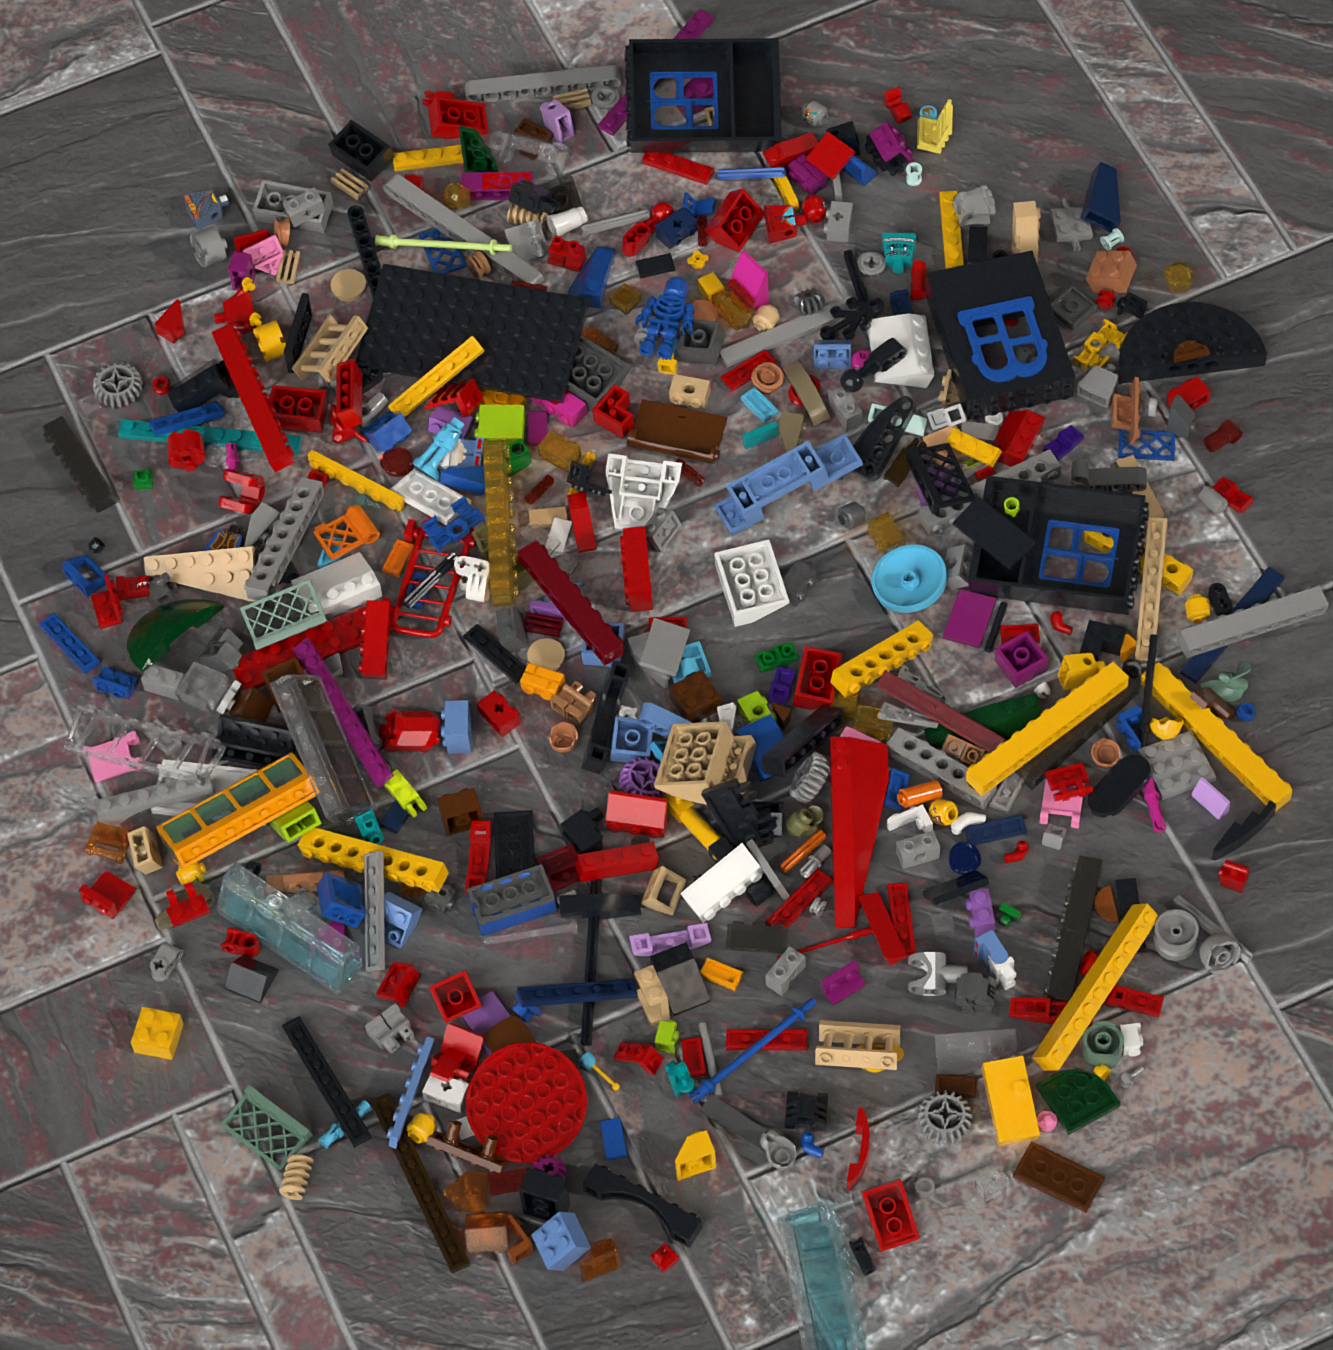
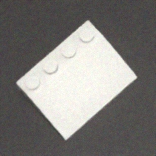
M908 313L873 319L871 327L868 329L871 352L890 338H895L907 349L906 356L886 372L879 371L874 374L875 382L927 388L935 375L926 316Z
M769 540L714 553L716 570L735 627L753 623L789 604V598Z
M360 552L291 580L294 586L311 579L327 619L367 603V600H376L382 597L380 583ZM308 584L302 586L298 595L307 599L311 592ZM299 598L303 607H305L307 600ZM309 602L306 613L311 615L318 613L317 605Z

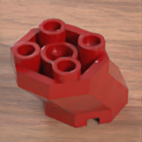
M392 709L384 717L387 720L386 724H381L379 728V738L383 740L384 744L381 747L382 749L387 751H420L426 753L433 745L439 743V727L442 723V718L431 711H398Z

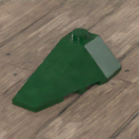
M459 126L465 172H499L498 165L478 130Z

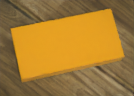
M708 957L700 970L702 978L733 991H736L743 977L742 971Z

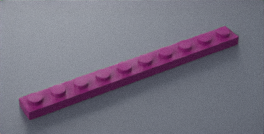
M699 9L673 39H698L714 21V16ZM663 78L655 82L653 89H655V87L662 81ZM625 94L598 124L600 130L612 136L627 119Z
M305 638L293 648V651L374 784L380 788L394 775L314 644L309 638Z

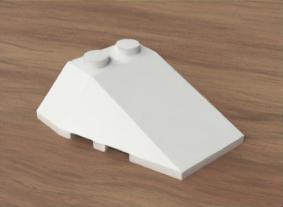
M608 453L605 472L608 489L612 490V494L609 495L615 529L623 530V528L645 526L659 507L666 508L679 484L682 463L663 461V464L638 461L628 459L624 455Z

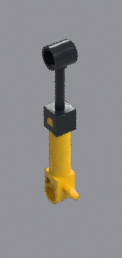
M667 793L661 796V798L667 799L668 811L672 816L690 830L709 851V856L716 864L735 849L724 836L720 837L698 813L692 801ZM764 880L751 883L748 886L749 889L746 890L748 899L756 907L773 896L770 886Z

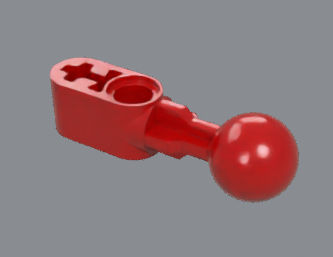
M667 202L656 203L652 207L651 217L648 220L636 223L623 236L622 253L628 257L635 256L648 243L649 237L656 231L655 226L674 213L673 207Z

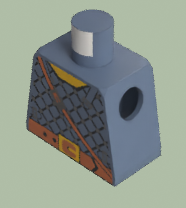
M210 189L184 195L186 208L198 231L220 220L223 217L221 207L229 205L226 195L216 198Z

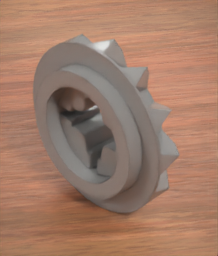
M601 86L593 91L591 100L594 107L597 106L600 110L602 108L608 110L610 107L613 108L619 101V93L611 86ZM602 96L608 98L609 101L602 100Z
M870 251L863 253L858 258L857 265L863 276L869 275L872 277V275L878 276L879 273L884 272L886 261L880 253ZM871 260H873L874 264L872 268L869 267Z

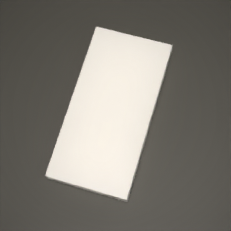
M413 469L390 488L391 491L403 496L404 502L431 517L436 515L438 521L445 525H448L459 516L458 512L455 513L452 510L451 504L462 498L463 495L440 484L416 469ZM466 498L468 503L471 505V500Z

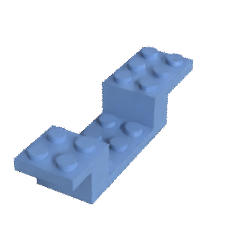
M845 434L816 450L813 449L809 441H806L726 485L730 497L715 504L714 508L731 536H734L765 519L761 510L765 505L807 482L813 491H816L862 466L863 463Z

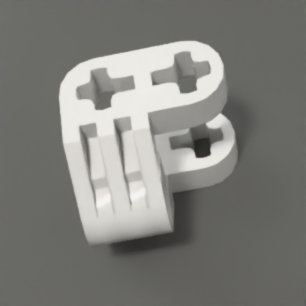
M467 556L458 557L454 562L456 573L461 575L458 587L466 591V599L487 602L493 590L489 562Z

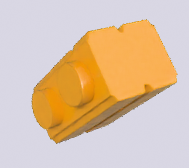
M528 663L520 680L521 689L527 694L532 695L534 693L540 695L545 700H550L555 694L558 695L565 685V675Z

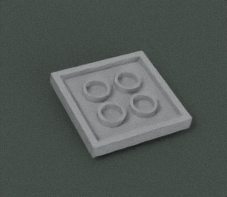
M1192 730L1179 734L1175 738L1163 740L1138 749L1139 756L1146 758L1150 764L1151 777L1154 779L1155 787L1162 800L1194 789L1202 777L1209 783L1216 781V775Z

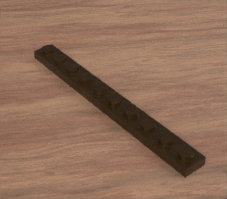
M389 1093L370 1100L386 1137L389 1127H394L395 1125L393 1117L396 1111V1106ZM404 1126L397 1148L392 1149L451 1274L470 1266V1262Z

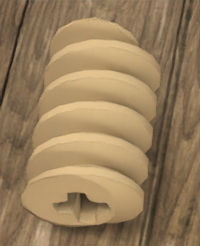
M512 203L508 210L507 221L518 226L539 219L543 229L546 224L547 213L543 212L542 215L541 213L534 214L524 208L521 209L518 205L515 207L514 203Z
M296 1154L289 1156L287 1159L288 1164L285 1167L286 1171L283 1174L284 1178L281 1181L282 1186L279 1191L286 1198L302 1200L303 1197L299 1194L306 1193V1189L303 1187L307 1186L308 1182L304 1179L310 1177L307 1172L312 1170V1167L307 1164H313L314 1160L308 1156Z

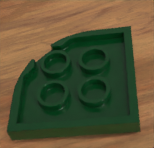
M1078 1069L1063 1070L1036 1084V1089L1051 1111L1057 1116L1058 1121L1068 1135L1121 1106L1120 1101L1108 1084L1091 1072L1085 1073L1077 1071Z

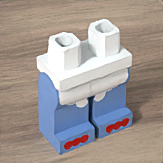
M459 438L452 452L449 451L442 458L437 469L482 466L485 450L484 438H476V440Z
M990 930L975 938L974 956L977 961L984 960L989 968L990 976L996 980L997 984L1000 983L1004 990L1015 986L1014 978L1017 973L1014 970V960L1012 957L1008 958L1007 951L994 931Z

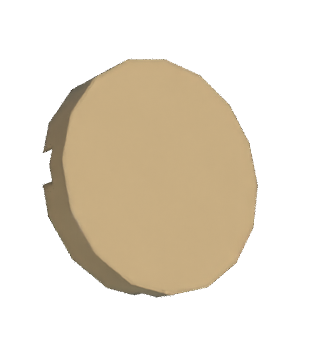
M345 269L334 275L330 286L332 294L338 297L339 300L351 302L359 299L362 294L364 295L367 283L365 276L355 269Z
M539 639L528 649V663L556 671L564 664V648L561 643L554 639Z

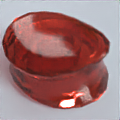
M405 448L390 449L384 452L380 458L381 467L391 477L405 476L414 468L412 464L413 458Z

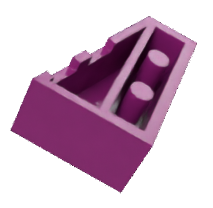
M693 78L683 87L685 98H712L714 96L712 78ZM677 106L684 118H686V108L684 106ZM694 106L693 115L712 106Z

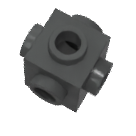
M444 883L439 892L427 891L423 902L428 904L432 910L444 913L447 908L450 910L454 905L456 891L453 890L452 886Z

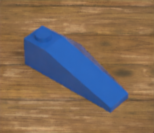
M597 246L570 285L567 295L589 298V307L601 309L615 248Z

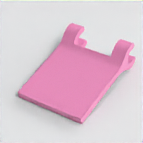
M136 731L129 732L122 738L87 749L95 782L127 772L143 771L146 769L142 757H137L134 760L131 757L129 745L140 744Z
M1045 780L1040 824H1048L1049 814L1071 816V828H1079L1083 797L1076 796L1069 798L1068 801L1063 802L1060 800L1055 802L1053 794L1060 793V791H1051L1047 780ZM1076 785L1067 787V790L1076 789Z

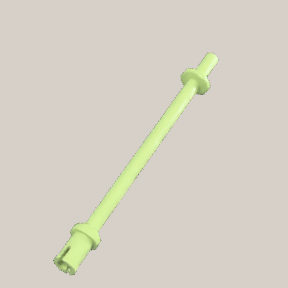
M394 234L391 236H375L376 247L383 246L390 247L391 249H396L398 246L488 250L491 255H495L497 251H512L511 244H497L495 239H492L490 243L401 239Z

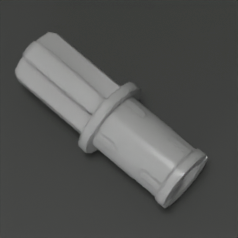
M821 845L816 853L808 857L809 860L799 869L800 875L808 878L816 868H820L822 866L821 863L832 853L830 848L826 845Z

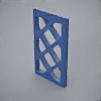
M438 229L419 234L420 240L432 237L433 240L454 241L449 237L439 236L441 231ZM423 247L434 272L448 274L467 267L460 249H455V252L446 250V248ZM431 249L440 252L437 258L432 257ZM443 253L452 256L449 262L440 260ZM456 257L460 259L462 264L454 265L452 263ZM441 264L446 267L444 270L438 271L436 266Z
M1118 430V458L1134 455L1135 459L1174 461L1175 434L1166 431L1141 430L1138 440L1144 445L1135 449L1129 445V440L1127 441L1123 438V434H1129V431ZM1141 435H1152L1153 438L1146 442ZM1162 435L1171 436V440L1166 443L1160 437ZM1155 440H1158L1163 445L1157 451L1150 445ZM1127 446L1133 453H1122V449ZM1147 447L1153 454H1141L1140 452ZM1167 448L1171 452V456L1161 455L1160 452Z

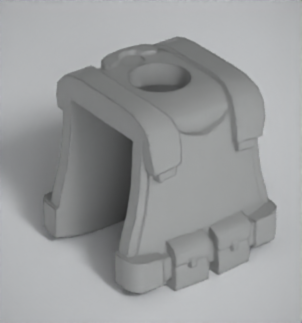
M981 185L974 190L963 191L956 195L952 205L959 219L960 227L967 225H990L989 216L995 215L996 210L995 201L992 198L993 195L987 185Z

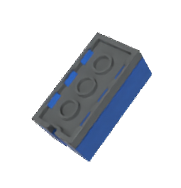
M542 864L467 889L469 904L474 917L476 916L481 936L557 912L555 897Z

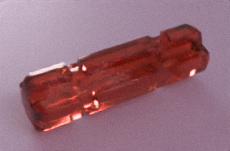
M704 214L697 216L698 245L700 247L708 245V235L704 231L707 227V216Z
M735 279L729 280L727 287L743 302L746 308H752L755 300Z
M682 459L675 461L682 463L681 473L691 482L694 481L697 487H701L705 483V478L688 464L685 465V461Z
M546 475L542 479L543 481H540L531 490V493L529 492L524 497L525 502L532 505L548 489L547 487L554 483L553 477Z

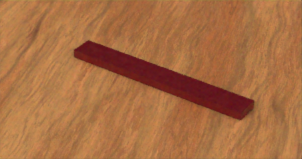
M886 670L876 685L880 690L990 753L996 750L1001 742L1008 741Z

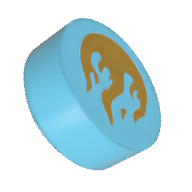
M930 105L924 106L920 109V116L936 120L937 109Z

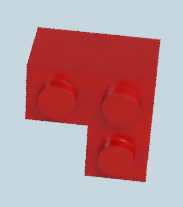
M614 384L592 409L594 423L622 439L627 436L630 428L634 427L633 414L627 411L630 406L629 392Z

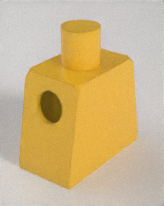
M1092 653L1064 655L1057 674L1063 691L1080 687L1088 677L1094 676L1105 665L1104 661H1095Z

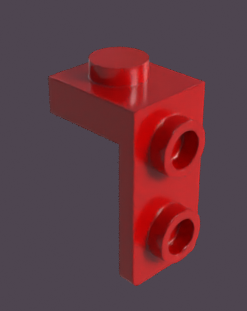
M621 1042L613 1056L616 1061L639 1063L649 1075H655L663 1061V1057L652 1045Z

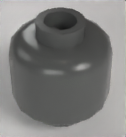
M851 502L840 507L837 520L841 526L852 529L863 524L866 512L863 506L857 502Z

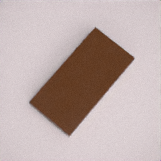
M1032 1141L1013 1173V1178L1085 1213L1088 1212L1105 1181V1176Z

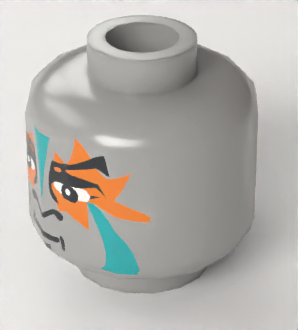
M814 100L803 105L801 111L802 119L813 127H818L827 121L828 114L825 106Z

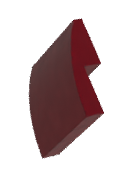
M573 843L536 858L538 865L542 864L552 891L579 882L575 867L578 855Z

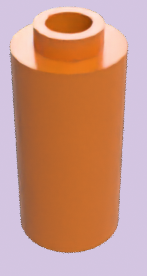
M932 780L900 789L897 800L904 808L940 799L942 797V788L937 780Z

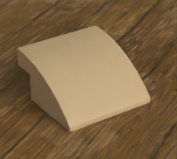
M725 721L672 724L654 787L681 799L707 804L701 795L702 790L735 778L738 779L739 783L747 781L757 744L752 735L733 736Z

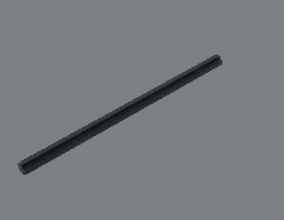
M594 849L593 852L602 851V849ZM602 879L591 881L590 894L601 893ZM600 916L588 918L584 982L596 981ZM594 1001L583 1002L582 1046L592 1045Z

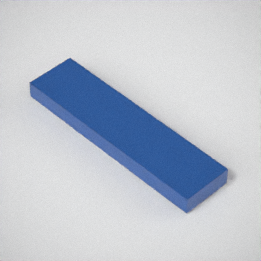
M218 401L150 420L149 427L155 436L225 417V413Z
M52 613L39 623L45 633L84 674H87L100 664V660L55 613Z

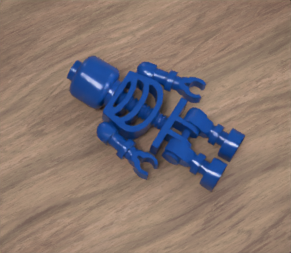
M670 278L666 283L663 295H659L658 299L650 297L646 307L636 317V326H638L639 322H642L643 328L646 327L648 317H651L653 309L657 318L649 319L650 325L647 327V337H645L639 348L641 355L653 357L655 353V338L663 334L665 339L659 345L657 355L658 358L663 360H671L673 341L677 338V332L680 331L679 322L682 320L684 322L682 334L685 335L684 331L688 327L690 335L693 334L692 323L694 322L693 314L695 308L692 303L687 305L685 303L689 292V285L683 278Z

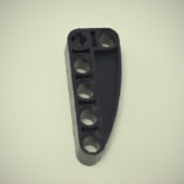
M902 396L891 403L862 432L853 448L862 460L863 465L851 471L852 473L868 481H876L880 478L916 411V404L909 396ZM910 402L911 406L909 409H902L904 403ZM896 419H902L899 426L893 425ZM893 435L892 441L886 443L885 437ZM879 451H883L884 456L881 459H876V454ZM873 468L875 472L869 474L868 470Z

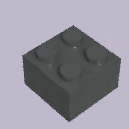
M694 320L692 323L693 334L690 335L689 327L684 331L685 335L681 333L676 350L682 362L716 364L726 335L721 322Z

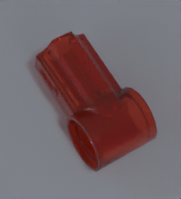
M1228 419L1219 426L1218 430L1204 438L1203 442L1207 450L1214 453L1228 443H1236L1242 437L1243 432L1232 420Z

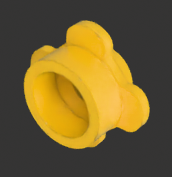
M695 250L693 255L687 259V262L693 268L701 269L705 266V262L709 260V257Z

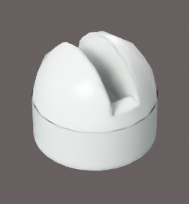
M1043 682L1034 689V692L1037 693L1039 698L1045 699V694L1049 696L1051 690L1049 685Z

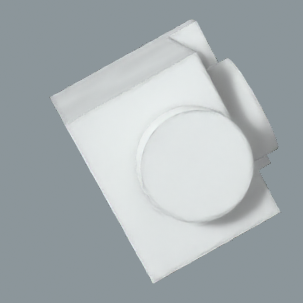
M1140 1023L1120 1025V1030L1124 1036L1123 1056L1129 1055L1133 1057L1140 1055V1046H1143Z

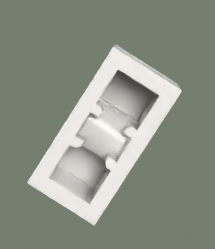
M429 1076L422 1091L425 1101L461 1113L466 1104L469 1084L460 1078L451 1079L447 1083Z

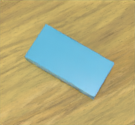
M756 387L741 396V401L763 423L778 414V409Z

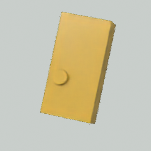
M1018 1056L983 1063L981 1069L998 1147L1038 1140L1040 1132L1024 1057Z

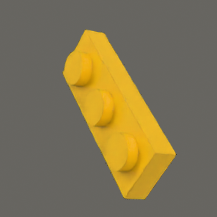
M953 428L945 442L949 443L953 450L992 468L1002 453L999 448Z

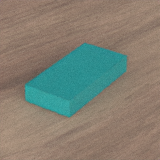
M773 421L742 434L744 449L747 450L779 436L778 424L776 421Z

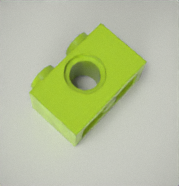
M758 690L737 700L738 711L746 725L770 714L775 722L777 721L775 713L768 709L766 698L764 696L761 697Z

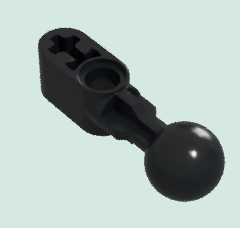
M895 338L888 339L870 353L868 360L863 363V367L858 370H846L840 379L841 386L847 392L859 391L863 387L864 378L874 375L879 371L886 372L906 356L907 349Z

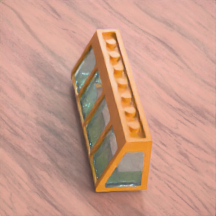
M290 752L157 825L156 829L172 860L185 869L321 793L310 773L293 752Z

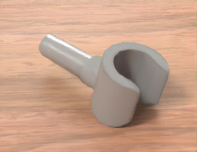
M1143 1066L1131 1073L1126 1072L1122 1075L1120 1083L1123 1088H1128L1134 1084L1132 1078L1144 1071Z

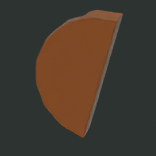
M1111 886L1104 887L1095 897L1094 909L1099 917H1102L1109 923H1118Z

